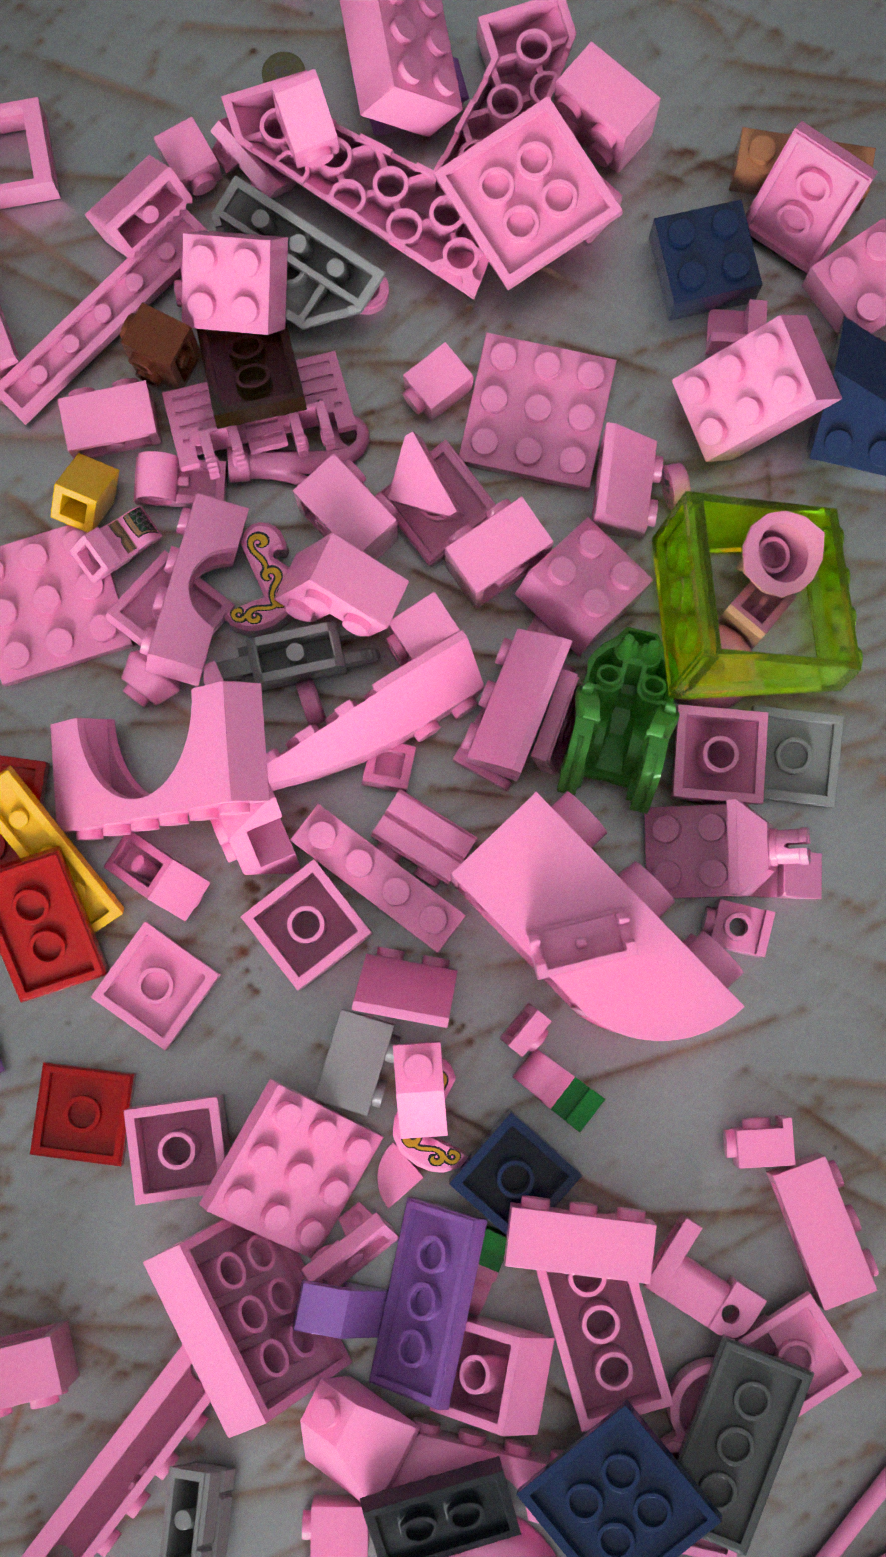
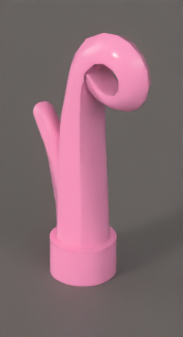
M354 415L357 429L353 430L356 434V440L350 446H347L339 436L336 423L332 422L331 426L337 449L330 451H308L309 456L299 458L297 450H270L251 455L248 446H242L248 471L238 473L237 468L234 467L231 455L232 447H227L230 483L250 482V479H266L298 486L308 477L304 474H311L333 453L342 463L347 459H350L352 462L359 459L369 444L368 427L362 419Z

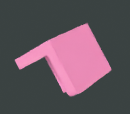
M750 299L745 311L711 309L707 320L706 354L714 355L766 324L768 301Z

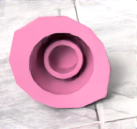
M789 511L768 513L751 525L742 546V559L737 564L736 569L744 572L761 592L781 598L801 592L814 579L823 560L825 532L806 516Z

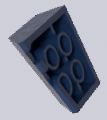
M844 316L829 366L843 399L816 413L807 443L808 455L810 459L886 476V342Z

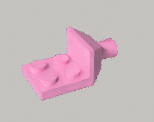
M726 799V804L650 807L648 813H644L646 870L661 883L673 899L751 896L775 872V866L780 864L810 865L811 862L810 849L788 848L790 845L811 844L808 827L778 830V828H773L771 823L752 808L737 799Z

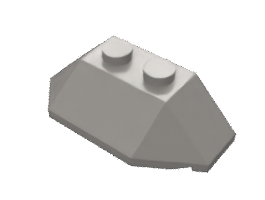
M236 175L211 213L214 227L218 232L288 237L286 319L303 330L362 313L386 276L384 271Z

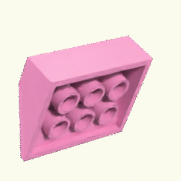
M221 1219L143 1262L228 1438L268 1423L316 1389L321 1378H331L352 1363L341 1339L293 1330L292 1325L302 1279H308L301 1270L305 1265L299 1253L225 1219Z

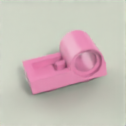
M158 451L141 452L136 457L133 501L136 505L192 508L196 493L226 501L227 462L219 461L221 467L220 478L211 480L206 460H199L201 468L182 472L176 455Z

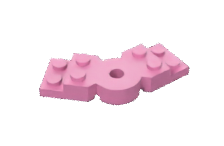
M808 1291L771 1315H761L744 1335L734 1338L814 1372L799 1416L862 1376L860 1370ZM703 1357L686 1364L677 1372L670 1383L669 1390L674 1405L666 1407L673 1430L660 1438V1440L675 1458L679 1452L714 1357ZM702 1538L682 1553L693 1557H737L736 1552Z

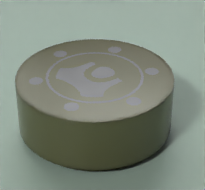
M277 52L268 57L263 64V83L305 71V66L297 55L290 52Z

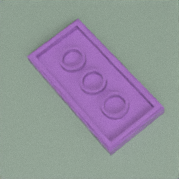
M407 1198L369 1383L434 1409L449 1410L487 1219L423 1199Z

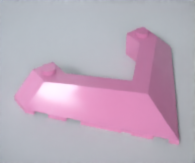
M531 0L478 17L476 40L486 71L434 170L418 162L414 164L393 153V149L362 133L358 135L340 126L333 118L332 121L338 137L339 153L334 154L332 160L322 166L309 168L306 165L297 169L277 120L271 85L307 72V70L221 96L236 143L475 300L489 261L436 181L433 173L545 97L549 96L552 100L556 80L562 74L577 32L566 0Z

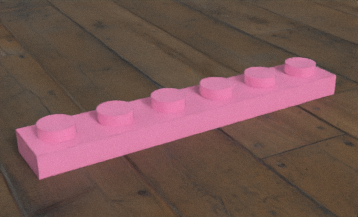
M187 209L180 210L179 216H173V222H167L166 228H160V234H154V239L148 240L147 246H141V251L134 253V258H127L0 380V401L26 425L120 334L123 323L130 313L136 314L142 302L147 305L153 303L181 275L183 233L208 230Z

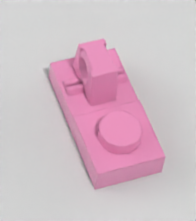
M228 117L218 120L211 129V133L217 138L212 152L226 173L240 167L249 178L250 184L271 199L291 191L297 184V182L236 143Z
M358 1202L338 1218L346 1237L341 1241L337 1240L333 1244L320 1248L312 1256L311 1262L301 1270L308 1281L341 1286L399 1239L398 1234L377 1212L372 1214L363 1204Z

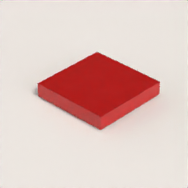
M43 1062L30 1155L123 1166L127 1144L124 1110L132 1107L136 1073Z

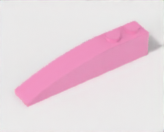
M464 631L457 632L372 684L373 689L364 695L365 701L359 705L356 701L351 702L349 699L335 708V712L324 720L327 724L325 727L319 730L316 724L309 725L287 741L285 744L288 748L287 750L280 753L275 748L266 753L268 781L272 791L317 780L359 765L387 752L395 746L405 743L413 737L418 742H421L441 728L438 722L445 717L453 714L455 719H458L478 706L476 698H478L485 686Z

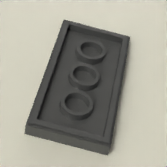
M724 1334L676 1459L722 1514V1522L703 1536L702 1539L746 1556L812 1382L814 1372Z

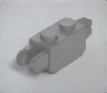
M324 622L246 640L247 646L237 648L239 657L217 662L216 664L224 681L237 682L244 680V682L261 683L262 691L293 685L307 679L312 681L348 673L347 668L378 661L381 659L380 650L376 648H364L344 654L341 641L366 636L355 635L343 626H337L336 622Z

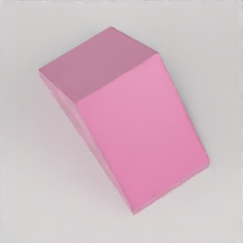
M413 431L404 437L388 500L455 520L465 516L422 437Z
M750 581L717 622L741 634L752 650L797 596L792 594L781 598L761 592Z

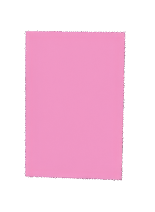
M801 120L746 213L750 235L808 274L813 265L825 258L878 171Z

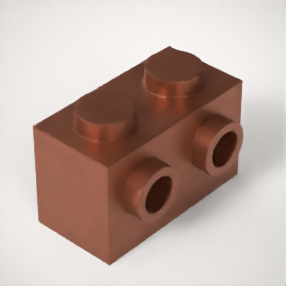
M142 302L137 313H130L121 328V344L129 358L128 362L137 370L135 375L140 380H146L149 385L159 388L161 383L173 389L186 386L202 355L191 326Z

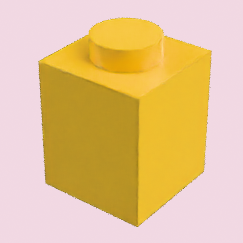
M78 453L55 482L50 517L87 533L97 528L115 503L120 470Z

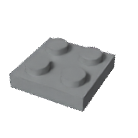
M753 705L751 711L769 712L764 799L834 807L836 803L844 716Z

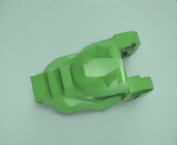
M627 627L615 638L603 643L589 657L586 676L575 693V724L562 765L557 792L566 793L568 791L575 796L577 788H581L583 777L602 780L628 788L625 800L630 801L629 810L648 813L663 770L669 738L680 716L676 709V704H674L675 692L680 683L678 672L672 658L664 649L658 634Z

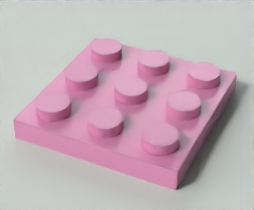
M549 96L433 173L436 181L507 290H510L623 215L622 208Z
M486 332L459 456L468 467L588 492L617 360Z
M66 525L0 546V679L5 687L135 647L133 640L106 620V612L120 598L112 573L93 584L70 552V549L87 532L71 525ZM89 550V557L91 561L95 565L101 567L98 561L95 559V557Z
M270 1078L199 1205L209 1213L312 1258L315 1252L322 1248L384 1137L376 1131Z

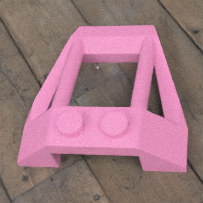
M215 661L204 665L203 682L205 685L224 681ZM269 781L270 801L250 804V813L220 815L219 810V819L210 820L228 863L238 860L241 870L245 875L293 874L301 869L296 853L280 819L282 814Z

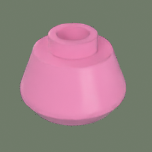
M136 650L128 655L121 677L127 683L123 692L143 708L149 701L157 706L176 695L180 691V681L145 672L147 655L140 653V650Z

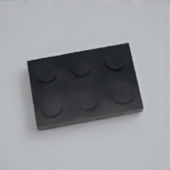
M499 1456L360 1498L362 1512L377 1557H449L521 1535Z

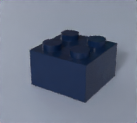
M742 199L654 218L649 241L669 321L708 313L711 309H726L748 304L750 299L756 300L763 284Z
M509 1109L472 1151L463 1165L449 1178V1184L507 1235L510 1202L521 1203L522 1196H536L550 1199V1207H556L583 1175L573 1164Z

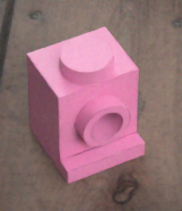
M718 899L715 901L714 908L706 907L701 932H706L725 950L762 958L766 955L776 912ZM734 918H739L745 923V931L740 936H736L730 931V922Z
M775 1115L776 1125H770V1117L743 1118L742 1127H730V1129L723 1130L725 1157L733 1158V1165L739 1169L796 1165L792 1118L786 1115Z

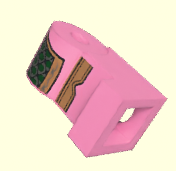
M138 506L101 528L97 527L84 534L70 549V552L90 581L95 584L132 561L135 556L161 539L162 534L143 507ZM89 550L93 554L95 559L98 561L101 567L95 565L91 561L89 557Z

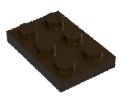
M286 321L284 330L269 335L196 328L217 429L307 410Z

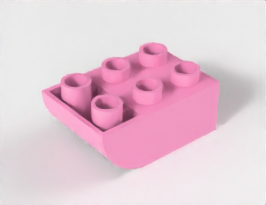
M568 791L552 806L535 792L451 873V884L533 969L534 965L525 931L622 907L623 911L627 912L630 933L636 941L639 955L543 979L577 1015L598 1027L642 1040H679L708 1032L734 1017L745 1007L728 990L744 973L738 963L706 932L702 931L697 937L691 933L685 940L681 941L662 922L660 917L675 904L673 897L638 862L634 861L617 875L597 855L592 847L607 834V831L592 812Z

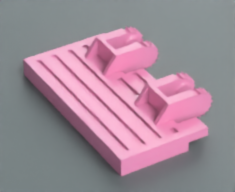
M332 351L296 360L307 410L284 416H276L217 429L207 382L162 392L181 471L185 472L201 468L197 455L204 454L210 479L220 478L221 467L214 451L227 447H232L231 455L234 467L237 468L238 473L248 471L242 444L248 443L251 455L288 446L286 434L291 432L299 458L309 456L308 451L310 447L303 429L315 426L320 428L322 445L325 446L326 451L337 449L331 423H336L339 434L356 430L357 424L336 352Z

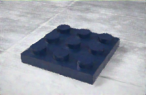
M628 1400L623 1402L520 1486L516 1493L567 1557H678L722 1522L720 1511Z

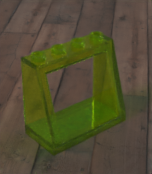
M685 491L652 537L669 698L702 699L841 691L861 671L863 654L857 643L855 630L857 615L855 608L851 604L849 591L850 570L845 564L843 551L844 531L839 525L836 508ZM789 511L806 516L825 532L823 560L814 579L806 586L816 657L722 649L710 553L742 552V546L751 525L768 513Z

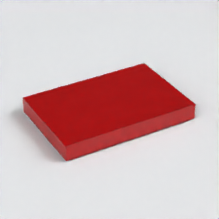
M60 846L0 865V954L20 1003L105 976L109 970Z

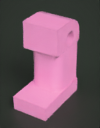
M681 1213L654 1256L650 1284L644 1283V1287L720 1336L724 1334L731 1338L740 1337L752 1327L767 1300L732 1275L725 1281L686 1256L703 1228L697 1222ZM734 1305L733 1312L730 1315L722 1316V1310L725 1306Z

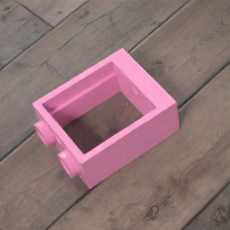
M38 97L0 103V134L26 130L34 176L32 179L0 184V209L61 198L47 115Z

